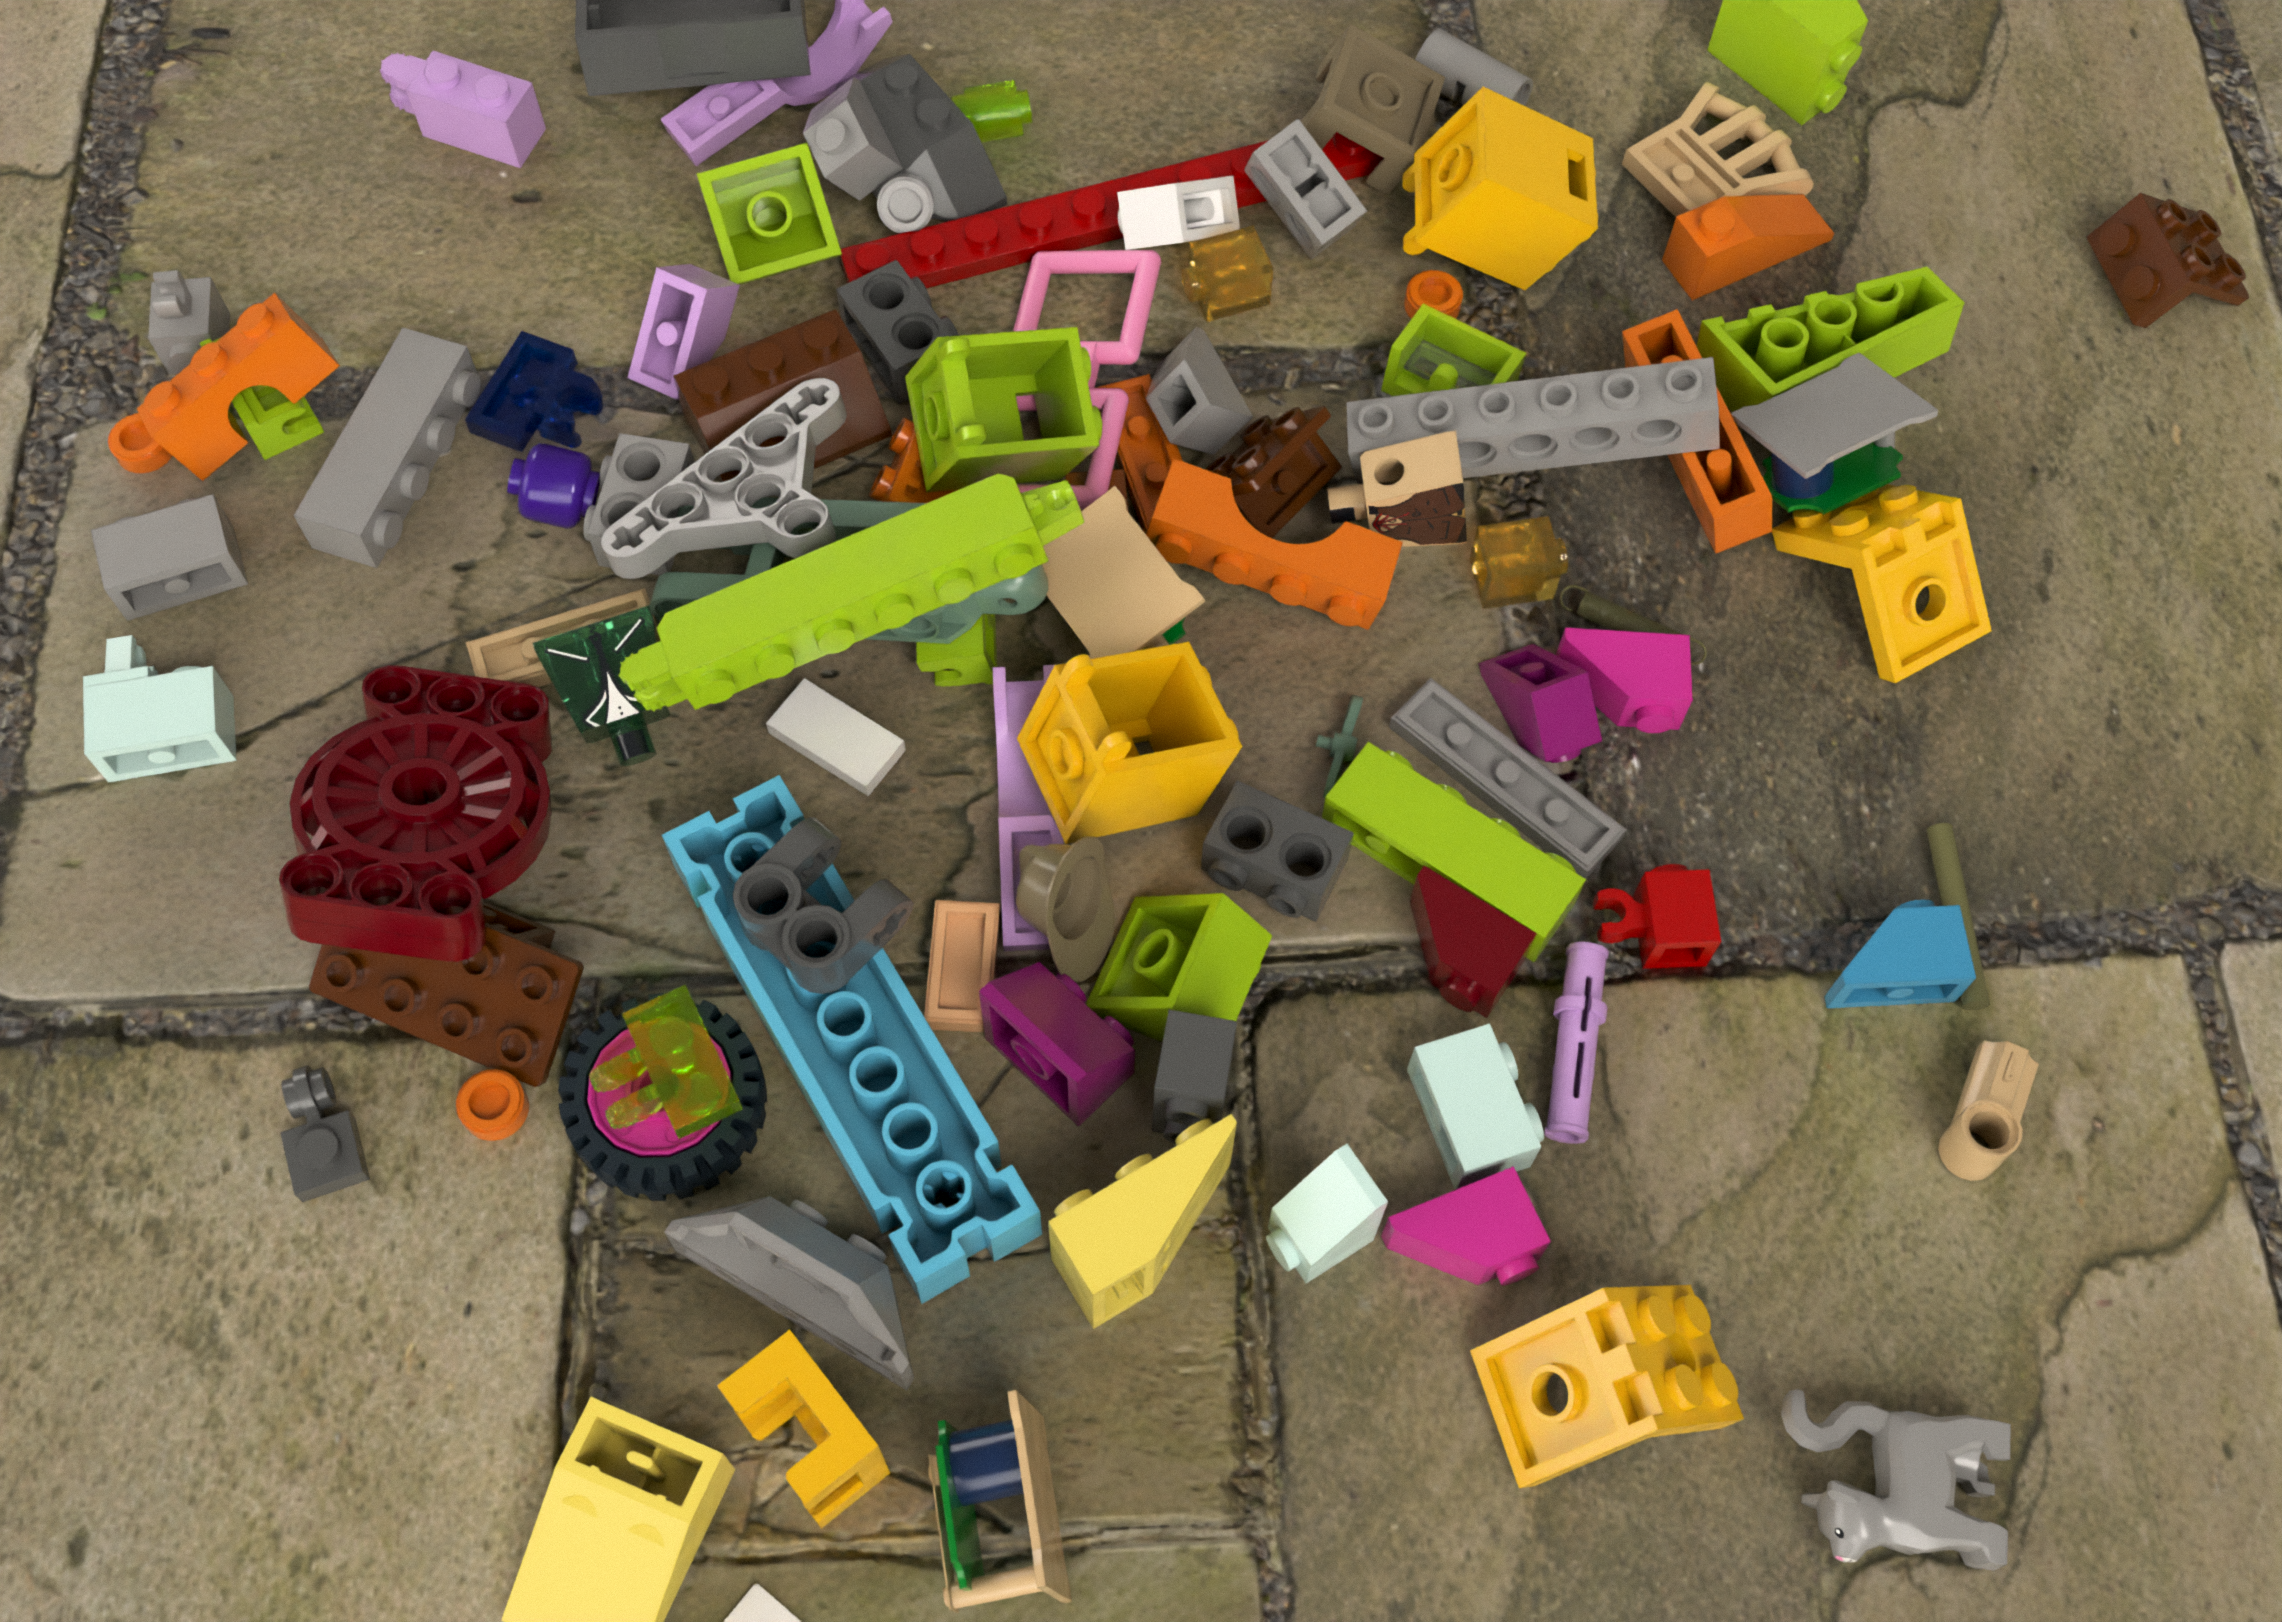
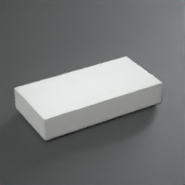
M805 678L766 723L769 734L867 796L872 793L906 751L903 739Z

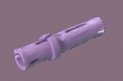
M1574 942L1566 947L1565 955L1567 958L1562 996L1555 1000L1553 1012L1555 1018L1559 1020L1552 1071L1553 1078L1548 1120L1544 1135L1551 1140L1568 1144H1579L1588 1140L1589 1132L1587 1130L1595 1073L1599 1025L1606 1022L1608 1009L1607 1005L1602 1002L1606 959H1608L1609 951L1602 945L1590 942Z

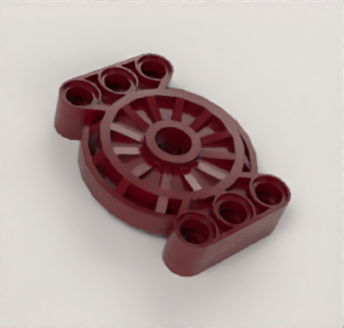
M388 665L370 672L362 683L366 720L329 739L309 757L295 779L289 806L296 850L299 855L284 865L279 876L287 922L292 934L298 939L310 943L446 962L463 961L472 958L480 952L486 943L483 899L491 897L515 882L536 861L548 838L552 815L551 797L546 770L542 762L548 758L552 751L549 700L541 689L524 683L406 666ZM307 833L313 836L312 840H310Z

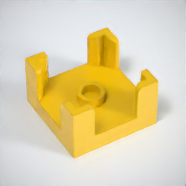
M790 1329L717 1385L755 1440H764L795 1416L817 1447L786 1472V1480L821 1529L890 1474L878 1444Z

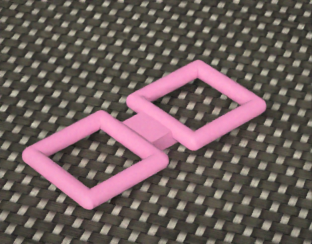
M1154 250L1040 251L1034 254L1031 260L1013 331L1037 330L1051 274L1135 273L1119 341H1080L1081 347L1087 349L1091 361V376L1088 386L1092 406L1095 405L1099 412H1102L1100 446L1092 452L1085 485H1070L1080 509L1088 507L1105 494L1109 488L1129 398L1122 389L1095 388V383L1100 365H1131L1139 358L1161 266L1160 255ZM1034 395L1016 396L1019 411H1037ZM1017 484L1020 493L1040 488L1043 486H1047L1039 484Z

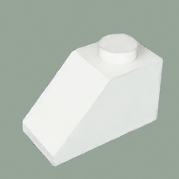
M1233 176L1117 192L1119 201L1118 224L1124 237L1125 250L1241 233Z

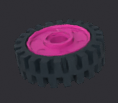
M664 993L648 994L649 1004L640 1006L636 998L622 1002L623 1013L614 1017L611 1011L607 1010L597 1018L600 1025L598 1030L592 1032L586 1028L577 1038L580 1050L578 1053L569 1051L564 1062L568 1073L567 1077H560L558 1092L562 1098V1103H559V1110L566 1128L565 1131L575 1151L586 1166L611 1188L616 1186L623 1194L638 1198L639 1194H645L651 1201H666L667 1194H675L680 1200L694 1196L693 1188L703 1185L706 1190H709L720 1184L718 1176L726 1170L732 1175L742 1165L740 1156L743 1152L746 1151L751 1154L758 1142L756 1131L758 1128L763 1129L766 1118L764 1103L767 1102V1088L762 1066L754 1047L746 1033L741 1030L738 1023L728 1013L723 1016L716 1005L706 1000H703L698 1005L690 995L676 993L675 1001H668ZM666 1086L680 1088L677 1097L670 1104L663 1107L649 1105L652 1095L658 1089Z

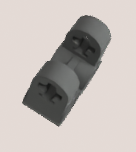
M809 817L799 822L753 866L743 872L735 883L733 899L743 932L751 944L762 950L769 951L790 970L792 977L800 987L812 993L825 994L837 991L846 985L898 933L908 920L914 903L889 880L881 879L865 890L842 913L830 906L821 905L805 890L831 866L841 848V840L815 817ZM770 900H782L787 903L776 914L763 915L756 912L762 904ZM825 941L836 945L832 952L824 957L812 958L804 955L806 949L816 942Z

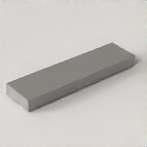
M1432 678L1391 717L1389 728L1546 852L1557 854L1566 859L1574 867L1576 873L1586 879L1623 839L1626 828Z

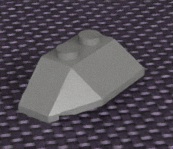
M771 1196L675 1219L666 1228L664 1233L676 1252L907 1391L914 1380L894 1284L888 1266L883 1263L887 1256L871 1242L855 1234H852L848 1241H845L825 1229L828 1220L812 1207L798 1200H793L788 1207Z

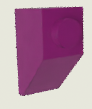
M1530 644L1478 663L1481 676L1520 747L1545 762L1559 763L1576 758L1581 754V749L1602 741L1588 671L1535 644Z

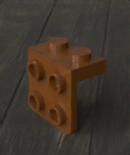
M2140 193L2086 237L2133 325L2147 328L2191 293H2197L2236 306L2249 299V294L2242 283L2246 279L2242 266L2235 258L2225 253L2217 239L2221 236L2220 227L2203 210L2196 212L2181 207L2171 199L2164 201Z

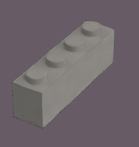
M401 329L294 514L311 548L378 568L386 551L397 544L402 533L403 521L415 500L421 499L426 492L432 468L440 454L447 452L451 447L457 423L466 407L472 406L479 395L481 380L467 346L410 329Z

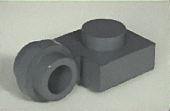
M307 1065L293 1070V1077L283 1080L281 1083L284 1100L294 1119L306 1116L307 1124L280 1132L294 1195L302 1202L370 1180L354 1116L346 1110L326 1117L325 1109L336 1106L334 1087L326 1069L322 1067L312 1070Z

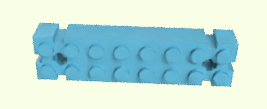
M778 775L733 798L737 811L736 814L716 823L710 811L664 833L662 837L674 868L697 908L701 907L713 937L880 1232L883 1234L898 1226L899 1229L889 1234L892 1249L897 1262L921 1304L970 1277L967 1258L986 1248L995 1262L1042 1235L1040 1210L1013 1165L1006 1167L998 1173L995 1171L1001 1167L999 1143L883 948L846 985L837 991L819 994L809 992L800 987L786 966L769 951L762 950L751 944L745 936L733 899L735 883L743 872L753 866L794 826L805 820L803 813L781 776ZM833 864L805 890L821 905L830 906L840 913L845 911L855 901ZM770 900L762 904L756 912L763 915L776 914L787 903L782 900ZM825 941L816 942L806 949L804 955L812 958L824 957L831 953L836 945ZM946 1192L952 1200L958 1199V1203L946 1208L942 1203L936 1204L935 1197Z

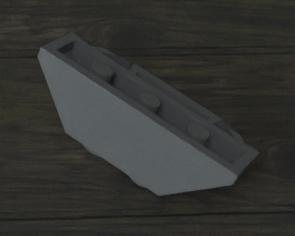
M910 54L883 59L838 83L836 90L853 77L860 81L903 167L897 174L915 175L929 186L934 201L931 219L946 220L948 222L999 209L1007 204V196L973 123ZM880 185L878 188L872 191L876 198H878V193L882 185Z

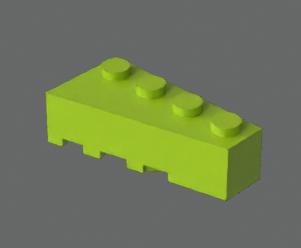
M1926 266L1856 283L1855 290L1851 293L1828 295L1827 291L1806 295L1803 304L1775 311L1772 304L1749 309L1747 318L1725 323L1722 316L1702 320L1697 348L1702 358L1713 357L1716 386L1726 406L1734 412L1744 406L1758 405L1837 368L1846 358L1857 353H1861L1895 378L1949 351L1965 302Z

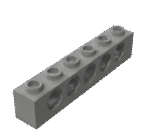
M1709 357L1347 402L1348 455L1357 484L1363 483L1360 455L1365 451L1455 430L1463 478L1720 449L1719 407L1714 359Z

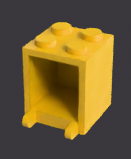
M1483 86L1414 153V163L1402 175L1403 189L1408 192H1415V226L1403 237L1404 252L1410 255H1418L1426 249H1430L1522 290L1528 289L1545 273L1550 272L1558 262L1578 245L1587 241L1598 229L1593 138Z
M1190 642L1090 659L1089 655L1082 654L1073 657L1067 663L1054 665L1017 737L1065 844L1074 843L1084 836L1101 837L1197 816L1243 747L1239 741L1236 725L1227 717L1212 687L1210 674L1200 664ZM1149 741L1154 753L1139 755L1134 743Z

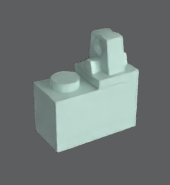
M133 635L106 639L105 673L83 676L84 754L108 782L237 761L234 697L213 666H184L175 669L172 673L158 675V671L155 670L154 666L148 667L146 665V654L143 648L136 644V639Z

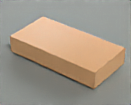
M935 900L924 1018L932 1030L984 1033L979 990L989 981L995 980L1001 915L1000 903Z

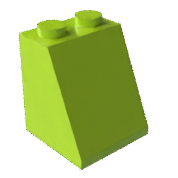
M1723 0L1707 51L1802 126L1822 111L1826 114L1833 110L1845 95L1847 86L1844 85V81L1849 69L1856 63L1862 53V46L1859 43L1869 20L1857 0Z

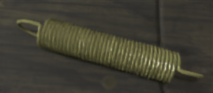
M1568 585L1560 593L1559 600L1561 606L1565 610L1572 612V609L1566 607L1563 603L1562 597L1564 592L1569 588H1577L1584 591L1585 594L1578 608L1577 615L1583 616V618L1591 620V622L1594 621V623L1600 624V626H1605V628L1615 631L1681 634V632L1678 633L1675 629H1670V627L1664 626V624L1661 625V623L1650 620V618L1647 619V617L1639 615V613H1633L1630 609H1625V607L1619 606V604H1614L1608 601V599L1605 600V598L1603 599L1597 596V594L1594 595V593L1588 592L1583 587ZM1690 637V640L1701 645L1704 651L1700 661L1691 662V665H1698L1706 659L1707 650L1703 643Z

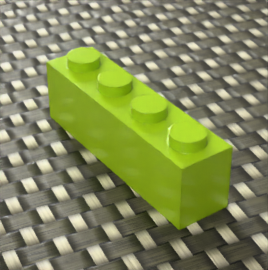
M1369 741L1325 797L1321 818L1353 832L1351 845L1414 885L1417 874L1423 866H1426L1537 933L1527 956V959L1532 962L1536 961L1572 910L1586 881L1585 878L1576 873L1574 867L1563 857L1550 852H1542L1523 840L1519 832L1506 821L1498 818H1488L1468 805L1465 798L1454 788L1445 784L1436 785L1414 771L1409 761L1400 754L1390 750L1383 751Z

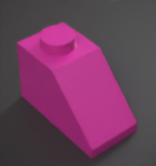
M1565 627L1556 656L1588 671L1594 704L1615 725L1636 727L1638 730L1646 733H1661L1670 729H1680L1693 701L1690 635Z
M1514 1166L1388 1217L1381 1235L1387 1249L1475 1285L1483 1284L1498 1277L1500 1284L1506 1286L1530 1276L1539 1269L1536 1261L1540 1260L1551 1242Z

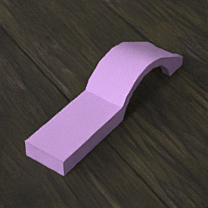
M835 0L834 12L827 28L814 44L808 48L811 75L708 85L662 117L661 121L678 146L693 164L698 166L784 104L798 106L816 103L835 92L838 83L857 73L893 21L890 13L884 6L873 13L864 3L865 0Z
M1043 665L1044 680L1006 682L1005 667H993L1004 952L1050 949L1048 938L1029 925L1019 915L1017 910L1016 897L1020 882L1019 853L1027 845L1064 844V840L1019 745L1017 737L1054 665Z

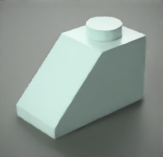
M1345 1144L1334 1151L1272 1207L1268 1223V1229L1271 1233L1266 1236V1240L1280 1265L1288 1272L1296 1268L1307 1284L1374 1240L1388 1201L1349 1145Z

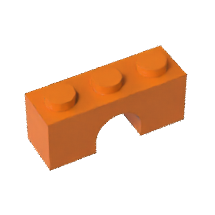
M274 293L263 303H257L247 308L239 317L237 325L218 341L202 346L194 354L190 364L174 378L153 387L145 397L144 403L137 408V411L150 437L199 479L204 481L248 444L233 414L228 411L231 401L239 392L252 386H270L279 390L295 404L340 365L324 340Z

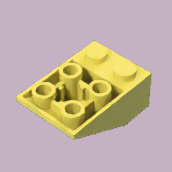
M1232 1114L1215 1124L1209 1118L1196 1122L1175 1139L1176 1147L1155 1159L1148 1153L1131 1160L1115 1174L1117 1181L1094 1195L1090 1189L1079 1191L1065 1199L1054 1210L1056 1217L1048 1221L1051 1260L1093 1329L1153 1294L1230 1166L1237 1122Z
M590 1397L554 1469L501 1621L664 1622L735 1472V1468L726 1456L717 1450Z

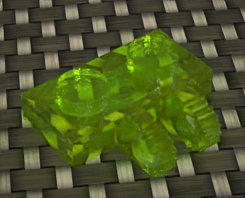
M686 985L622 1013L636 1047L611 1058L610 1061L597 1065L592 1070V1073L589 1074L591 1084L594 1090H597V1093L618 1089V1087L630 1081L633 1082L646 1070L650 1075L653 1084L635 1091L625 1098H620V1100L608 1106V1110H605L606 1118L613 1129L627 1128L630 1125H635V1123L646 1120L649 1116L656 1114L664 1106L678 1138L681 1139L743 1109Z

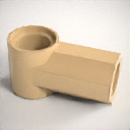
M1984 1040L1977 1047L1952 1123L1939 1139L1938 1151L1941 1161L1957 1177L1970 1181L1985 1179L2021 1143L2023 1129L2020 1121L2039 1065L2030 1057L2029 1050L2009 1041L1990 1042ZM1970 1132L1976 1133L1982 1138H1984L1989 1148H1985L1978 1144L1973 1139Z

